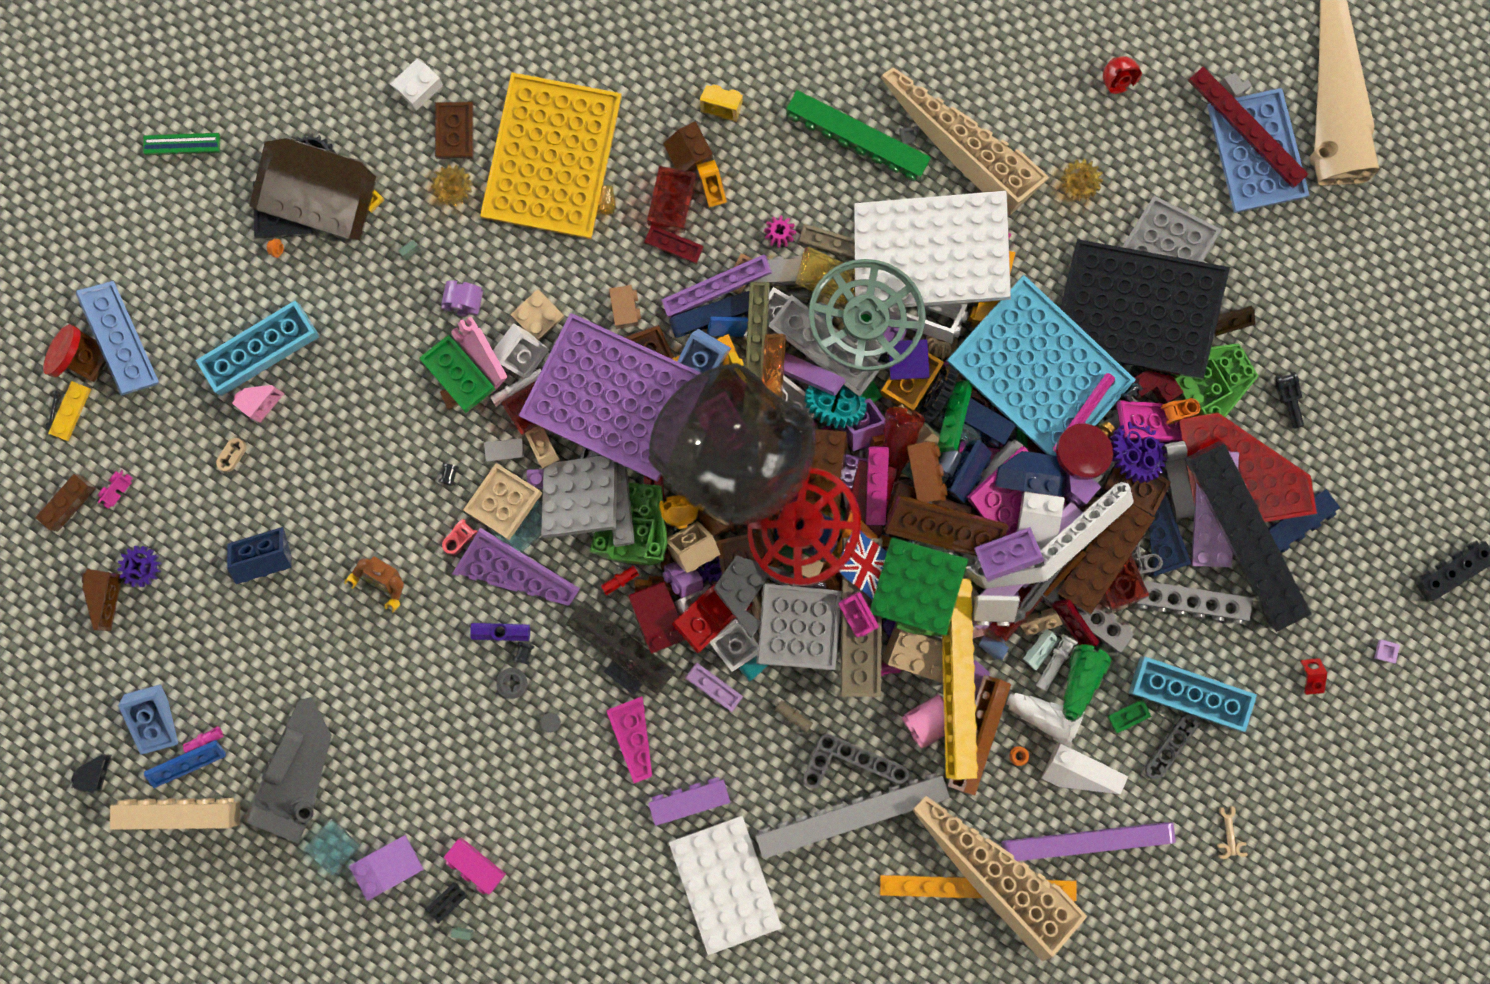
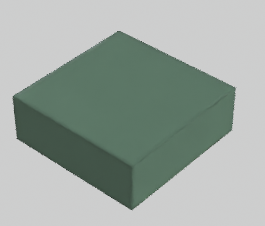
M412 240L399 249V253L407 260L421 249Z
M455 927L451 930L450 937L471 940L474 930Z

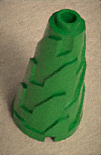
M1077 645L1072 651L1062 711L1065 719L1072 722L1081 718L1111 664V658L1105 651L1100 648L1098 653L1093 651L1095 646Z

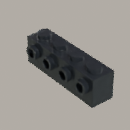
M1475 540L1467 545L1468 549L1465 551L1459 550L1452 554V559L1449 561L1443 560L1434 566L1436 569L1430 572L1428 570L1418 576L1420 579L1414 583L1427 602L1437 600L1490 566V546L1488 543Z

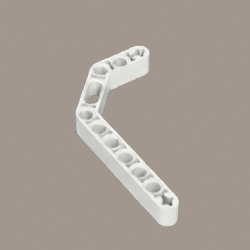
M1125 482L1114 485L1040 551L1044 559L1041 563L987 582L977 556L954 551L953 555L968 559L964 576L982 588L1046 581L1133 504L1134 500L1130 486Z

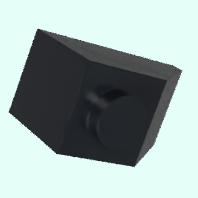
M101 754L77 768L71 778V782H73L71 788L93 794L100 793L112 754Z

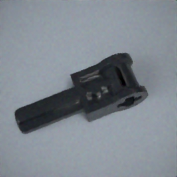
M1291 372L1290 375L1275 376L1274 383L1278 391L1280 403L1286 402L1292 427L1294 429L1303 427L1304 422L1298 399L1303 397L1298 375L1296 372Z

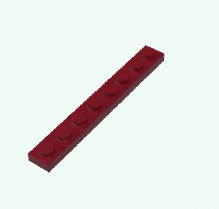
M1204 66L1188 80L1292 188L1297 186L1308 175L1294 158Z

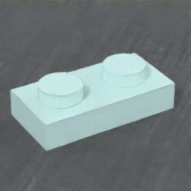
M1046 629L1039 636L1033 647L1028 650L1023 659L1030 667L1037 670L1060 640L1053 632Z

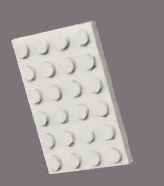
M743 816L669 842L708 955L782 928Z

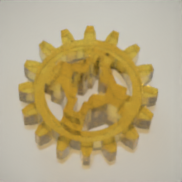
M1076 159L1074 165L1069 163L1068 169L1065 168L1063 171L1065 175L1061 177V180L1065 181L1062 184V188L1067 187L1065 194L1072 193V199L1078 196V201H1081L1082 197L1086 200L1090 198V195L1094 197L1097 194L1096 191L1101 189L1099 184L1103 182V179L1099 178L1102 172H1097L1099 166L1093 167V161L1087 164L1086 159H1083L1081 163ZM1079 169L1077 173L1071 174L1074 170ZM1081 175H1082L1083 181H1085V182L1083 183V185H1082L1081 179H1079ZM1093 185L1091 189L1085 191L1087 186L1091 187Z
M448 164L447 169L441 167L442 172L435 171L437 178L431 179L435 183L431 185V188L436 190L433 194L435 197H438L440 203L444 201L448 206L452 202L456 206V201L463 204L462 198L469 199L467 192H472L469 186L473 185V183L469 180L471 178L469 173L465 174L466 170L464 168L459 170L458 165L452 168ZM462 179L464 180L463 188H461ZM441 182L443 183V187L441 188L442 191H440Z

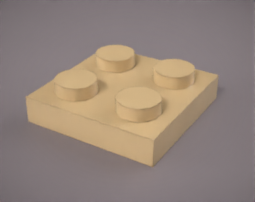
M539 289L511 314L524 330L539 341L565 317Z

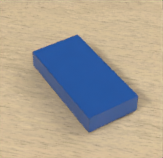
M710 317L707 334L710 336H725L729 334L730 337H744L748 319L747 317Z

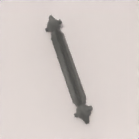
M1062 568L1048 580L1037 582L1021 602L1020 609H1017L1014 623L1025 618V613L1032 609Z

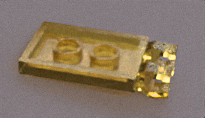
M807 247L804 249L796 284L814 291L824 275L843 262ZM855 268L840 273L845 283L855 280ZM831 279L821 290L820 294L831 298L836 290L839 289L835 280ZM851 288L850 291L855 297V292H853L854 288ZM843 294L836 300V302L843 305L848 303Z

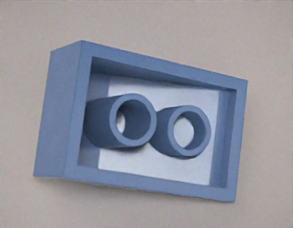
M697 329L691 333L677 362L709 377L698 399L700 402L722 367L731 348Z
M161 684L123 695L118 706L140 755L178 745L169 702Z

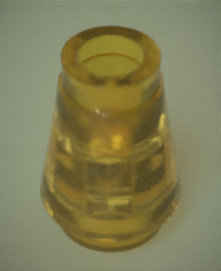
M604 185L602 186L598 203L599 212L604 215L614 214L617 207L613 186Z

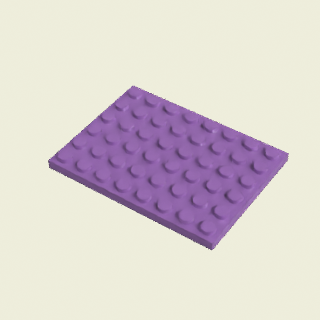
M570 313L519 417L658 482L709 377Z

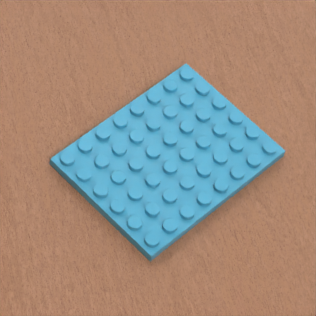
M1023 275L1010 289L1011 300H1000L946 361L1012 423L1016 424L1047 455L1056 456L1053 447L1060 435L1070 425L1106 373L1113 375L1115 381L1086 420V424L1096 426L1119 400L1121 394L1125 393L1136 379Z

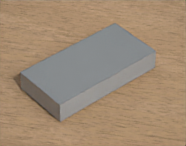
M522 438L484 443L486 462L525 458Z

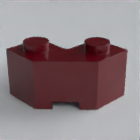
M1146 370L1135 377L1134 383L1140 384L1143 388L1141 391H1136L1138 393L1134 397L1136 400L1153 391L1159 402L1166 404L1184 393L1175 378L1170 375Z

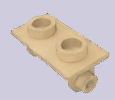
M1052 607L1041 611V618H1039L1038 613L1025 616L1021 620L1020 626L1026 635H1030L1046 629H1053L1056 626L1063 625V622Z

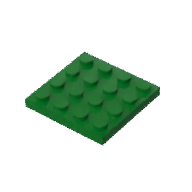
M891 537L870 608L872 615L947 636L968 559Z

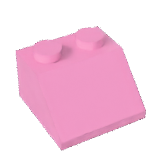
M272 385L244 388L234 396L232 404L248 417L261 423L285 393Z

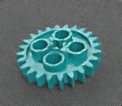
M843 384L837 392L840 396L836 409L832 413L831 409L835 396L809 385L804 396V402L806 403L805 408H809L808 413H814V419L820 418V423L826 421L827 426L832 423L835 428L838 425L845 428L846 424L852 427L853 423L857 425L859 421H862L866 412V398L858 396Z

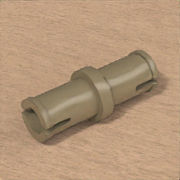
M783 700L775 708V711L787 718L790 724L794 723L805 733L813 724L799 714V710H794L784 703Z

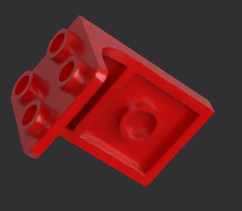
M717 582L706 589L672 623L696 653L701 652L736 618L713 589ZM752 603L749 604L746 610L752 607Z

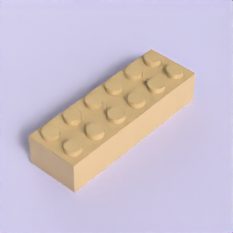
M176 798L157 800V802L156 799L119 800L117 804L110 805V830L231 828L240 825L241 801H234V798L217 799L216 802L215 798H202L196 800V802L195 798H184L183 800H177V802Z

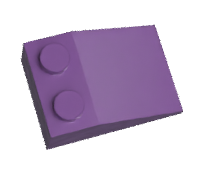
M406 835L349 866L367 901L424 870Z

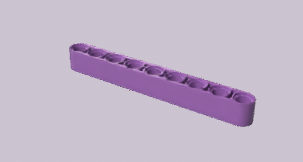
M1164 822L1001 841V847L1012 854L1016 861L1172 844L1176 843L1174 823Z

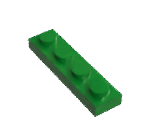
M968 380L956 382L954 390L949 397L938 441L940 452L957 451L973 387Z

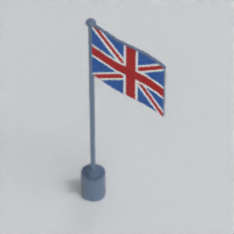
M957 451L941 453L938 461L943 467L944 475L941 476L942 480L943 478L947 479L948 476L953 477L962 454ZM860 531L859 541L853 555L839 572L873 600L887 551ZM850 534V536H849V539H848V541H847V543H846V545H845V548H844L842 554L844 553L845 549H846L847 546H848V543H849L851 534Z

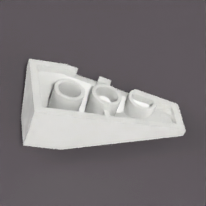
M1057 743L1041 779L1058 787L1121 794L1128 776Z

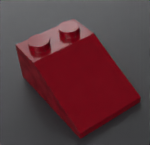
M664 581L628 595L646 647L651 654L685 640L672 625L679 615Z

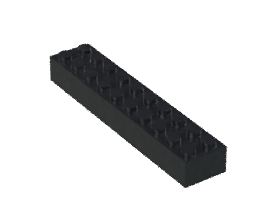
M1219 440L1186 457L1185 461L1271 628L1278 632L1312 615L1225 443Z

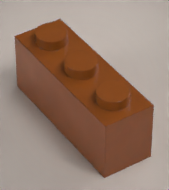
M928 441L907 446L917 500L927 503L945 501L947 488L942 482L941 476L944 475L942 465L938 461L940 456L938 445H935V442Z

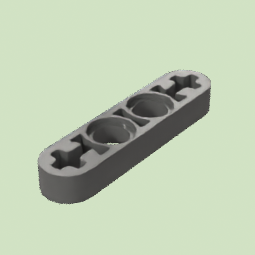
M1183 715L1175 724L1145 767V773L1149 778L1160 779L1196 731L1198 720L1195 716ZM1185 719H1192L1191 724L1193 726L1187 727L1184 730L1185 732H1188L1187 735L1184 732L1178 730L1179 727L1181 729H1184V727L1186 726V723L1184 722ZM1176 733L1182 736V742L1178 745L1172 741V737ZM1164 749H1168L1171 752V757L1168 760H1163L1161 757V752ZM1156 759L1165 763V766L1159 765L1157 768L1158 774H1151L1152 770L1150 768L1152 766L1156 767L1159 763L1155 761Z

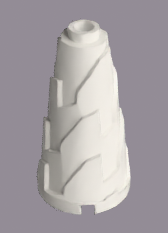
M1016 692L1015 695L1010 694L1006 703L1009 706L1008 709L1021 716V719L1038 727V729L1053 737L1054 740L1069 748L1085 714L1084 712L1081 718L1072 722L1065 719L1062 713L1063 705Z

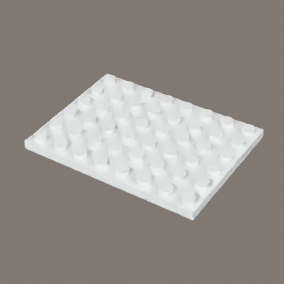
M1006 191L854 203L855 260H879L899 268L917 286L924 301V306L1011 300ZM855 268V280L869 279L871 268ZM878 269L876 281L888 285L896 293L906 286L894 275ZM867 286L855 287V297L866 294ZM875 287L874 296L883 302L891 297L885 291ZM911 292L901 299L905 307L917 306ZM895 303L890 308H898V306Z

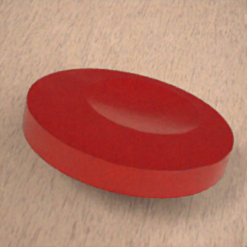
M68 324L55 336L44 359L43 371L46 375L56 378L69 366L80 342L81 332L79 328Z

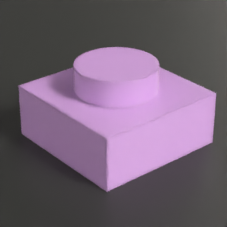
M1378 640L1374 659L1395 664L1400 645Z

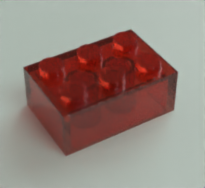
M659 166L647 217L648 226L653 225L661 229L685 233L697 182L696 173Z

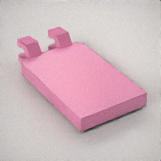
M469 317L466 320L469 327L465 325L464 320H460L458 326L463 335L459 334L457 328H454L451 332L454 340L460 342L465 354L497 389L507 378L505 371L482 330L478 328L473 318Z

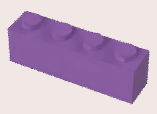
M719 777L709 779L708 784L701 786L700 783L690 785V789L683 792L680 788L671 791L670 796L663 797V794L651 797L652 801L648 804L655 826L730 803L724 779L720 780Z

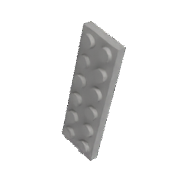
M793 295L789 297L768 325L823 369L845 379L844 385L858 396L862 395L879 373V371H857L850 369L828 357L813 337L809 324V308ZM814 312L815 327L821 341L831 335L827 329L826 321ZM844 337L841 339L846 345L857 349V345L849 338ZM836 343L827 347L839 359L855 364L856 355L845 351ZM872 356L863 357L862 366L882 365Z

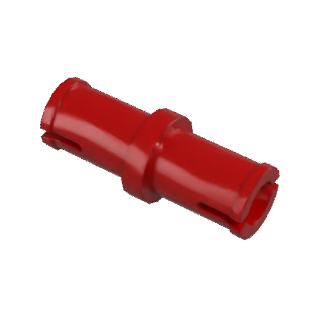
M632 565L622 573H616L614 578L600 586L608 596V594L619 587H625V584L639 576V573Z

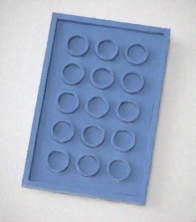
M1282 88L1235 98L1302 167ZM1210 103L1207 105L1234 213L1307 198L1309 196L1305 178L1292 188Z

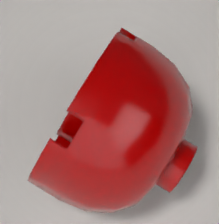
M1128 56L1112 58L1103 71L1104 84L1112 94L1127 91L1125 87L1131 84L1132 86L1136 85L1142 76V71L1137 62Z

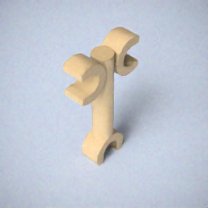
M1230 806L1229 814H1225L1224 808L1220 807L1219 813L1224 817L1228 845L1223 843L1217 845L1218 848H1225V853L1218 855V857L1227 859L1229 856L1234 855L1248 856L1246 852L1241 853L1239 851L1241 846L1246 845L1245 842L1240 841L1235 844L1232 817L1236 813L1234 806Z

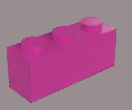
M462 837L455 842L443 857L447 860L445 863L453 870L455 868L461 872V877L468 882L472 881L477 885L476 889L484 895L486 893L490 895L506 875L505 872Z

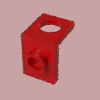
M1320 658L1301 660V665L1307 674L1304 689L1305 695L1325 693L1327 671ZM1316 664L1319 668L1311 669L1307 665Z

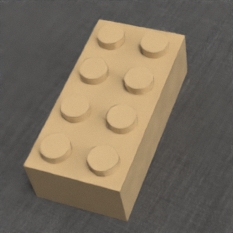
M895 623L882 660L887 665L943 683L942 638L903 631L896 628Z

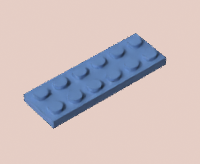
M114 281L77 290L75 294L120 395L158 385L159 381Z

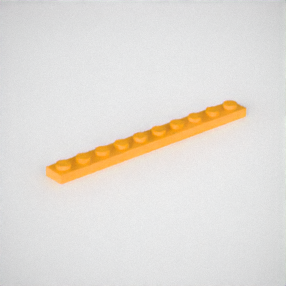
M880 875L881 896L983 898L966 877ZM1047 880L1052 884L1058 885L1072 901H1076L1077 881Z

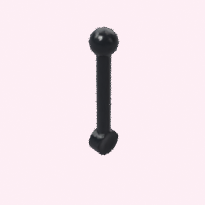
M57 390L53 392L54 399L49 422L46 423V428L49 430L53 424L57 400L60 397V392Z

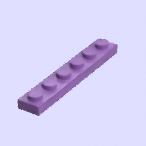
M761 255L662 299L666 314L669 318L745 286L750 282L770 275L772 270L766 255Z

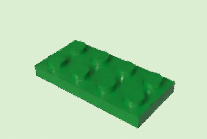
M450 335L446 336L419 358L465 413L496 390Z

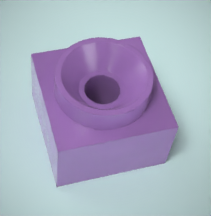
M870 398L865 400L867 406L862 421H859L857 425L853 423L852 427H849L847 424L845 428H842L841 425L837 426L839 431L847 433L848 445L853 451L868 448L871 437L888 433L887 420Z

